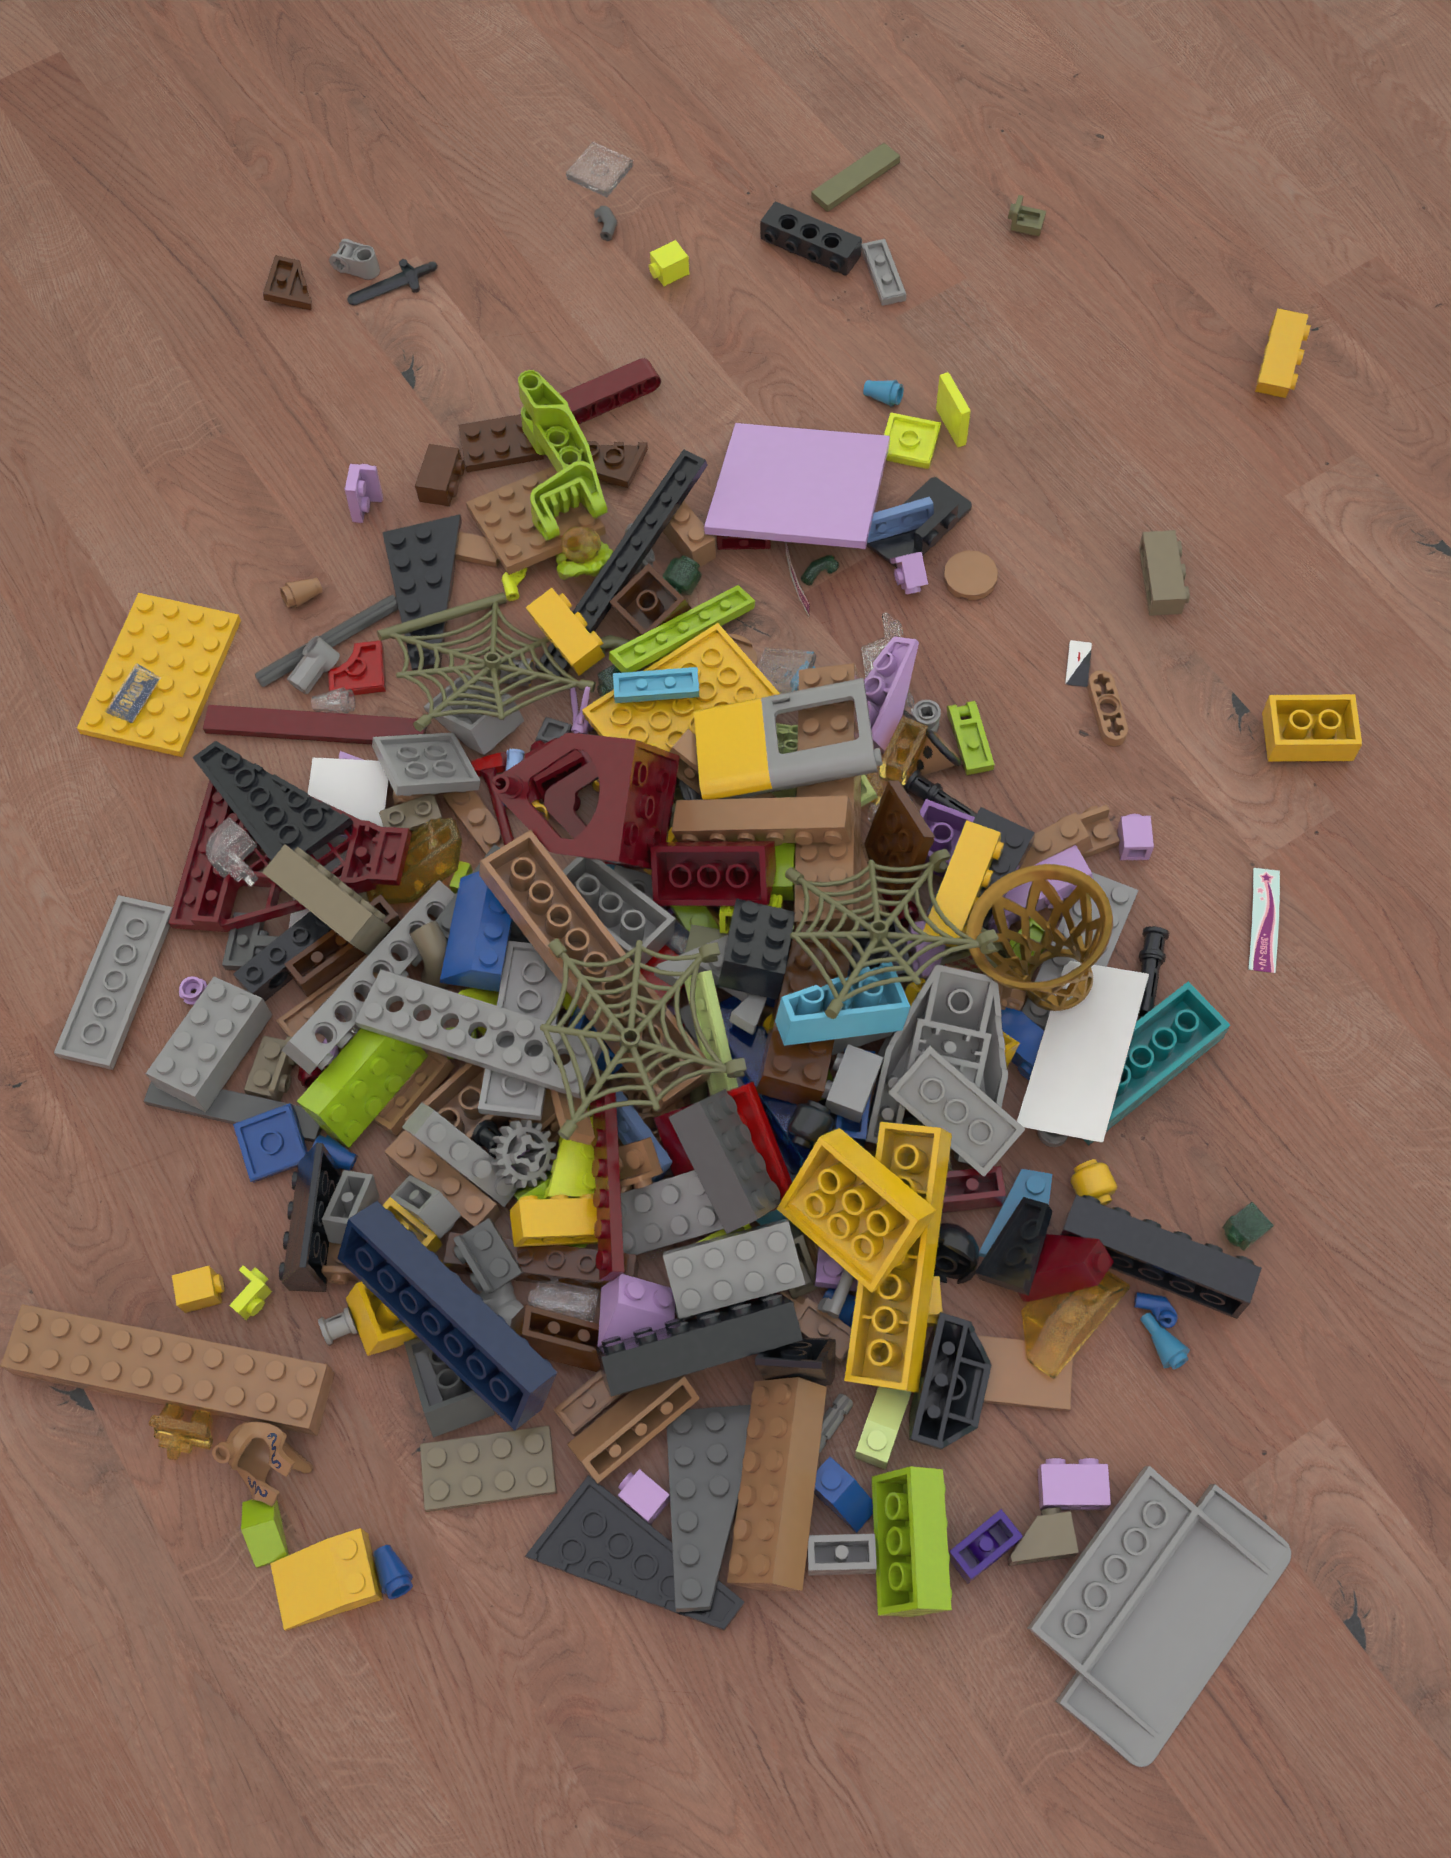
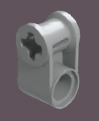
M342 239L336 254H332L329 258L331 266L341 273L351 274L366 280L373 279L380 273L379 263L373 247L353 242L349 239Z

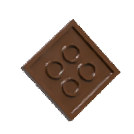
M899 780L888 781L864 842L869 860H874L875 864L889 867L922 865L934 843L935 836ZM875 869L880 877L897 879L919 877L921 870L888 872ZM883 882L888 890H910L915 884ZM891 895L894 901H901L905 895Z

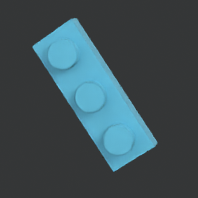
M697 667L613 673L615 703L700 697Z

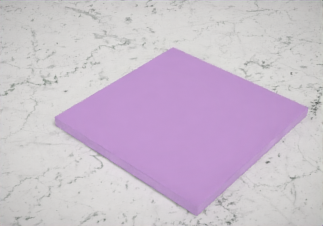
M735 423L704 525L705 534L866 549L890 445V436Z

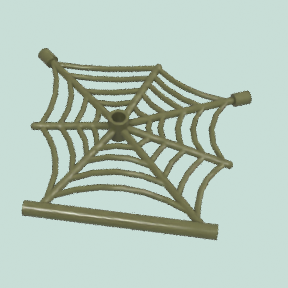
M504 592L377 631L380 641L390 638L396 639L404 652V666L401 672L396 673V677L405 678L417 684L427 695L430 703L429 714H423L413 723L414 728L420 732L431 724V719L447 715L480 714L504 720L506 716L535 701L570 688L579 687V690L584 691L585 687L588 686L590 687V692L593 693L596 682L585 679L578 681L566 673L549 653L546 645L549 642L548 637L536 638L520 631L509 623L498 605L507 602ZM492 607V610L482 618L454 631L426 636L403 635ZM492 615L491 622L480 631L468 637L434 644L423 641L460 634L479 625ZM498 616L513 632L534 642L528 645L504 633L497 626ZM491 628V635L480 643L466 648H444L468 642ZM497 632L503 638L523 648L515 649L506 645L497 638ZM490 641V645L482 651L470 655L463 653L480 648ZM403 642L417 646L420 657L418 670L407 671L409 654ZM496 643L512 653H505L496 646ZM542 646L551 664L564 677L556 676L546 669L537 658L534 649ZM422 647L434 651L435 664L433 669H423L424 653ZM530 651L533 660L544 673L533 671L527 663L524 653ZM439 653L449 655V667L439 668ZM520 656L526 669L516 667L512 659ZM454 657L465 660V663L460 666H454ZM472 670H481V671L475 675ZM501 670L512 672L511 674H508L500 680H498V677L501 675ZM462 671L470 674L472 678L468 681ZM454 672L462 678L465 684L457 690L453 680L446 673ZM438 674L449 682L453 694L447 698L443 685L430 675ZM520 675L528 676L500 691L499 685L508 679ZM413 677H424L439 687L442 693V703L434 709V701L429 689L421 681ZM537 678L549 680V682L532 687L502 702V695L528 681ZM477 681H486L493 684V689L474 684ZM558 683L567 684L537 695L505 712L503 710V707L537 690ZM468 689L479 690L493 694L495 698L464 692ZM458 697H459V698H470V699H478V700H483V701H488V702L496 703V705H492V704H488V703H484V702H476V701H467V700L454 701V700H456ZM468 705L496 710L498 713L476 709L442 710L447 706Z

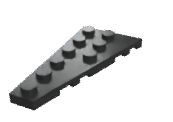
M751 1405L687 1409L667 1426L676 1613L711 1609L722 1560L738 1505V1493L740 1491Z

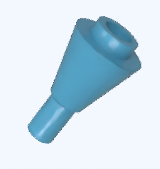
M1150 1312L1141 1317L1140 1321L1152 1335L1151 1338L1163 1368L1171 1367L1175 1370L1184 1365L1189 1359L1187 1354L1190 1349L1166 1329L1162 1328Z

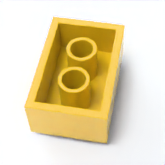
M1355 694L1269 695L1262 711L1268 762L1354 761L1362 746Z

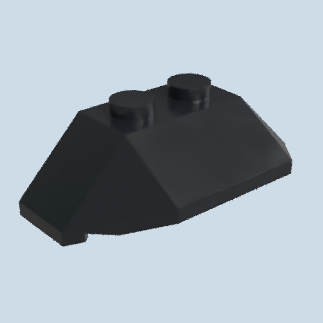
M942 1312L938 1314L923 1353L919 1392H914L909 1412L910 1441L941 1450L978 1428L992 1364L975 1333V1328L971 1321Z

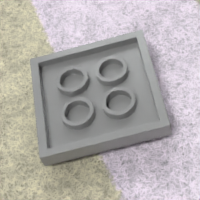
M455 733L373 737L372 748L396 796L479 790L480 779Z

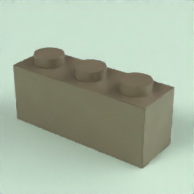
M1175 530L1143 532L1139 544V554L1149 616L1182 614L1184 605L1189 602L1190 598L1189 587L1184 586L1186 567L1180 561L1182 543L1177 541Z

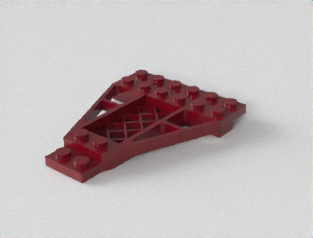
M210 780L168 924L174 929L229 932L231 929L243 928L254 923L264 922L307 909L297 900L277 905L280 892L283 889L265 874L258 872L265 866L267 867L271 860L267 855L262 856L259 852L261 849L257 841L254 843L251 841L253 836ZM331 806L338 813H343L350 817L354 824L339 834L348 837L345 841L335 848L330 841L326 843L331 851L318 860L313 854L310 856L323 867L335 858H338L342 864L332 870L331 873L358 894L375 890L377 884L400 886L412 837L409 828L381 827L373 822L360 820ZM345 851H347L346 858H345V862H344V860L341 858L340 855H341L342 853H344ZM257 853L260 859L246 868V859ZM241 886L271 887L265 909L230 918L238 889Z

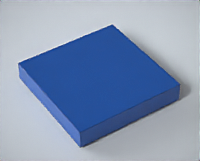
M291 1103L233 1124L250 1182L254 1183L297 1167L299 1161L308 1152L294 1106Z

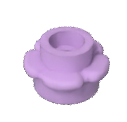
M194 976L185 978L179 987L180 998H183L186 1004L194 1005L207 987V983L203 979Z

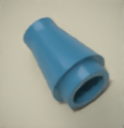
M867 380L863 389L865 396L872 397L889 406L899 405L904 393L903 384H899L897 380Z

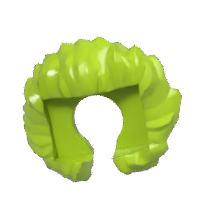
M600 537L557 554L556 562L558 566L556 569L558 575L563 580L572 577L577 578L583 574L596 577L612 555L613 550L609 549L608 544H604ZM577 555L590 557L588 561L583 563L566 561V559Z

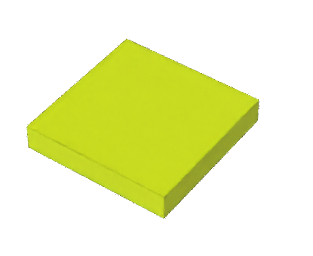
M947 372L939 375L936 410L958 448L967 443L971 410L951 375Z
M890 412L884 435L890 436L886 461L929 469L941 429V422Z

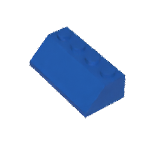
M480 871L460 878L440 983L499 992L513 919L479 876Z

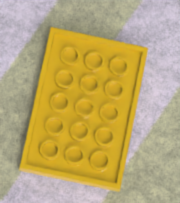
M138 593L77 726L79 733L183 757L240 625L241 619L239 614ZM136 671L158 681L133 721H129L107 711L132 672ZM137 675L135 682L141 683L144 681L148 683V679ZM137 683L131 685L130 688L137 692H142L144 686ZM128 690L127 693L136 697L132 698L125 695L123 698L136 702L140 694ZM122 700L120 702V706L124 707L125 705L122 702L131 705H127V709L133 707V703L127 700ZM117 707L115 710L116 712L120 710L119 713L125 712L124 715L126 716L129 713V710Z
M716 623L643 670L697 667L700 697L615 703L613 689L582 709V713L599 736L635 739L669 752L687 729L696 735L694 711L778 695L780 693L719 623Z

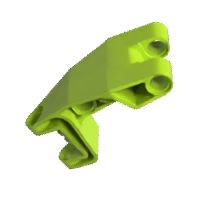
M527 370L518 377L519 397L524 405L521 409L522 429L536 453L547 455L558 472L535 487L530 495L532 522L544 539L549 541L560 535V530L555 520V517L559 516V512L566 513L569 511V507L576 508L580 502L593 518L606 514L608 509L602 494L589 444L572 414L568 402L538 372Z

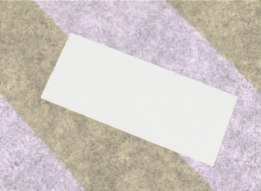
M313 758L308 794L360 820L370 821L383 827L379 812L385 809L389 780L379 761ZM338 835L330 843L335 848L345 841L346 838ZM325 844L314 852L313 855L318 860L331 851V849ZM345 851L344 853H342V854L340 855L341 858L344 860V862H345V858H346L347 851ZM335 858L324 868L331 872L342 863L338 858ZM374 890L359 895L370 903L374 898ZM305 909L291 913L289 928L310 911Z
M1069 961L1068 964L1064 965L1061 976L1076 969L1081 963ZM1093 965L1091 967L1093 985L1086 998L1072 1008L1050 1011L1017 1122L1025 1128L1102 1143L1149 974ZM1067 983L1062 989H1067L1070 983Z

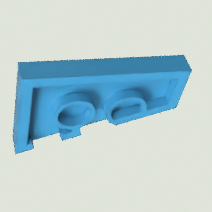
M1021 1169L979 1251L980 1257L986 1256L1023 1197L1049 1205L1053 1174Z

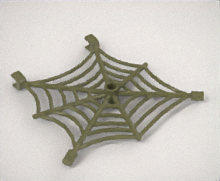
M947 849L934 852L930 856L928 863L911 867L882 866L875 864L874 860H869L868 866L858 874L839 881H806L804 875L791 867L786 871L785 877L796 885H802L805 898L802 920L795 932L790 934V937L795 939L818 967L835 998L832 999L825 1010L827 1017L835 1019L841 1011L844 1001L874 987L913 981L916 985H919L921 983L919 975L929 965L953 952L972 948H979L983 954L998 951L993 941L999 939L994 929L980 933L976 940H974L951 923L939 908L933 890V871L937 873L947 871L948 864L945 860L951 858ZM877 869L888 872H912L926 869L920 877L903 879L876 876L875 871ZM869 871V879L851 890L823 892L817 888L844 885L859 879ZM927 878L929 896L935 911L943 922L962 938H953L926 916L920 903L919 888ZM877 881L896 884L915 883L910 890L877 888ZM869 884L871 887L870 892L855 899L836 901L831 898L852 895L863 890ZM809 890L819 897L818 911L808 930L801 932L809 913ZM878 893L905 895V897L901 901L879 900ZM872 896V903L863 908L849 910L844 907V905L859 903ZM913 896L923 920L940 936H930L916 926L909 915L908 902ZM825 901L831 905L826 920L818 932H812L819 922ZM879 905L897 907L892 913L881 911ZM835 909L843 913L839 924L832 932H824L831 921ZM873 909V912L869 913L868 915H863V916H858V915H856V914L865 913V912H867V911ZM903 909L905 918L912 929L918 934H911L901 925L897 916ZM881 916L886 917V921L881 920ZM847 917L855 922L854 928L851 931L838 932L843 927ZM874 917V921L871 924L865 921ZM895 922L902 933L888 932L890 925ZM859 926H862L867 931H858ZM836 938H846L857 948L861 956L857 964ZM854 938H870V943L865 952ZM801 939H811L829 960L843 985L839 995L822 964ZM818 939L831 940L849 960L854 970L847 981L835 960ZM888 939H897L898 941L891 944ZM907 941H914L904 947L899 953L895 949ZM923 942L932 943L916 952L907 962L902 958L911 948ZM944 944L959 945L936 954L927 960L916 972L910 967L919 956L930 949ZM889 951L893 956L867 961L871 954ZM889 962H898L900 965L876 969L858 976L863 967ZM894 971H905L908 975L876 981L848 993L852 985L874 975Z
M558 938L549 943L548 947L557 958L561 957L563 960V982L556 1007L546 1023L540 1025V1030L544 1032L553 1052L567 1095L571 1120L567 1119L558 1132L563 1139H570L577 1129L576 1123L611 1108L629 1105L652 1106L655 1111H659L660 1105L658 1102L671 1089L683 1081L698 1075L727 1073L728 1078L745 1076L744 1071L747 1070L745 1059H733L723 1064L707 1042L697 1018L695 988L701 962L710 963L718 961L717 956L720 955L718 942L699 947V953L670 956L651 951L642 946L641 940H637L632 950L620 958L607 962H583L572 959L566 954L567 949ZM643 951L648 955L671 961L695 960L685 971L673 972L660 970L641 963V954ZM635 953L634 964L624 972L612 977L595 978L585 976L575 965L608 967L623 962ZM640 968L660 975L680 976L672 987L654 985L639 979ZM570 969L578 979L575 995L566 1014L556 1026H553L551 1023L560 1011L565 998L568 970ZM633 971L632 982L612 990H595L588 982H612L625 977ZM691 974L690 1006L692 1019L700 1040L714 1061L703 1058L691 1044L682 1026L679 1009L680 987ZM583 985L588 992L586 1000L568 1028L562 1027L571 1016L579 1000ZM638 985L667 992L660 1000L649 999L638 995ZM631 988L630 999L619 1004H605L599 996L617 994ZM674 994V1011L677 1027L686 1046L694 1055L679 1051L669 1036L665 1022L666 1003ZM593 998L598 1008L592 1020L582 1030L574 1029ZM637 1000L655 1004L647 1015L636 1009ZM630 1004L629 1010L623 1013L613 1014L610 1010L622 1008ZM603 1011L609 1019L605 1029L602 1032L589 1031ZM659 1011L663 1034L671 1048L662 1046L655 1035L652 1019ZM629 1015L628 1027L624 1028L618 1018H625ZM637 1015L643 1020L636 1028H634L635 1017ZM612 1025L615 1026L621 1035L608 1034ZM647 1025L654 1043L640 1040V1033ZM549 1032L560 1034L571 1058L582 1101L576 1112L565 1068ZM566 1035L578 1036L593 1067L596 1084L587 1096L575 1054ZM584 1037L596 1039L604 1053L607 1068L601 1076L594 1055ZM631 1038L634 1042H628L625 1039ZM603 1040L620 1042V1049L611 1061ZM639 1046L651 1051L640 1056L637 1048ZM625 1052H626V1053H631L633 1058H629V1057H627V1058H622V1057H623V1055H624ZM658 1052L666 1054L655 1059L644 1068L642 1063L644 1059ZM673 1056L684 1059V1061L674 1063L664 1069L651 1081L649 1080L647 1073L658 1063ZM627 1062L635 1063L639 1072L611 1074L617 1064ZM691 1063L712 1067L697 1070L680 1077L664 1088L657 1096L652 1088L664 1075L678 1067ZM623 1077L641 1078L644 1084L614 1087L598 1093L605 1081L609 1079ZM625 1090H645L650 1099L614 1102L584 1113L592 1101L610 1093Z

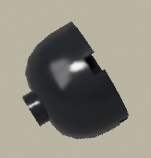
M940 1224L934 1276H939L940 1282L947 1283V1278L958 1279L957 1284L970 1281L974 1277L979 1263V1247L976 1239L970 1232L958 1224Z

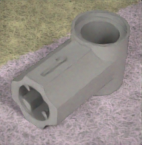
M319 636L313 637L306 644L302 652L304 656L287 678L292 686L304 694L310 692L321 675L329 671L340 657V654Z

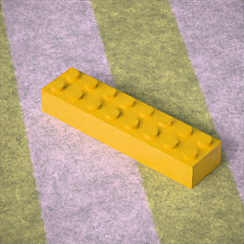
M880 1122L875 1158L937 1211L920 1237L873 1293L858 1281L844 1381L919 1392L952 1134L942 1128Z

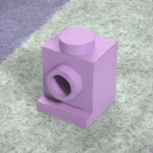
M922 552L890 558L891 564H897V569H894L897 585H901V588L905 590V595L920 592V586L928 584Z

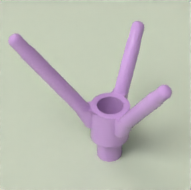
M588 686L584 690L580 713L578 711L575 687L570 688L573 712L571 731L573 733L588 734V731L591 732L594 729L582 713V709L588 705L590 687Z

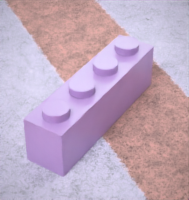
M1076 845L1035 864L1068 866L1082 871L1093 879L1092 872ZM1048 880L1062 901L1064 898L1069 897L1077 887L1064 881ZM1032 882L1013 888L1007 892L1005 898L1011 899L1026 908L1028 892ZM1041 891L1036 911L1038 912L1046 907L1054 908ZM1004 909L1009 929L1010 925L1021 920V917ZM993 920L988 930L994 929L998 933L995 921Z

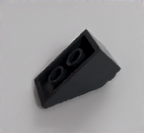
M802 1337V1341L761 1352L755 1358V1366L765 1380L799 1377L823 1386H831L835 1378L836 1339Z

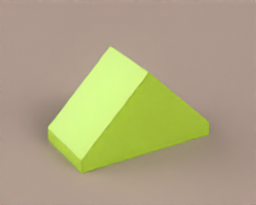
M253 1499L243 1502L241 1531L255 1567L266 1566L288 1556L289 1553L278 1501L276 1500L272 1507L264 1502Z

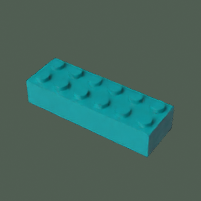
M1189 981L1136 1021L1106 1132L1225 1037L1230 1024ZM1083 1139L1088 1146L1094 1142L1091 1140Z

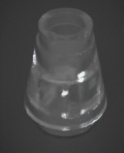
M344 687L312 696L311 703L314 712L348 714L355 709V697L351 689L346 690Z

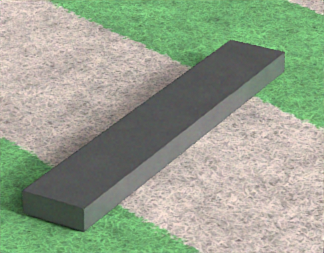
M152 1081L143 1101L149 1106L230 1124L238 1123L288 1104L222 1089L207 1112H204L156 1088ZM293 1105L304 1140L315 1142L322 1128L301 1106Z

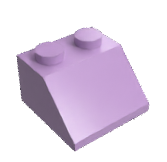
M621 1274L613 1281H609L601 1288L598 1347L602 1346L601 1341L611 1337L620 1336L621 1340L634 1337L633 1332L642 1328L652 1327L653 1331L665 1328V1322L675 1319V1300L672 1289L625 1274Z

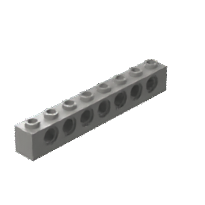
M438 880L297 1031L282 1051L308 1074H311L316 1067L322 1070L334 1057L330 1053L336 1045L342 1049L353 1036L349 1031L355 1025V1020L364 1002L356 999L354 992L360 993L366 1000L376 980L373 972L379 973L380 970L407 977L409 973L405 969L410 964L416 967L422 960L409 933L432 922L427 914H431L437 919L455 894ZM391 952L398 954L402 961L394 959ZM335 1013L342 1014L346 1022L337 1020ZM315 1034H322L326 1038L327 1043L319 1042Z

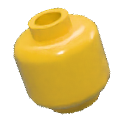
M1092 1159L1074 1168L1075 1173L1070 1181L1076 1195L1081 1197L1083 1195L1092 1196L1101 1202L1100 1204L1104 1206L1112 1202L1110 1196L1116 1192L1117 1184L1107 1164L1103 1162L1098 1163L1096 1159Z

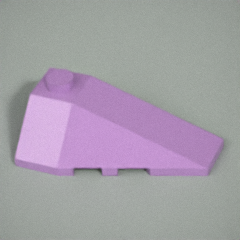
M894 636L873 662L874 668L864 679L874 749L880 748L882 754H889L900 728L919 645L916 639Z

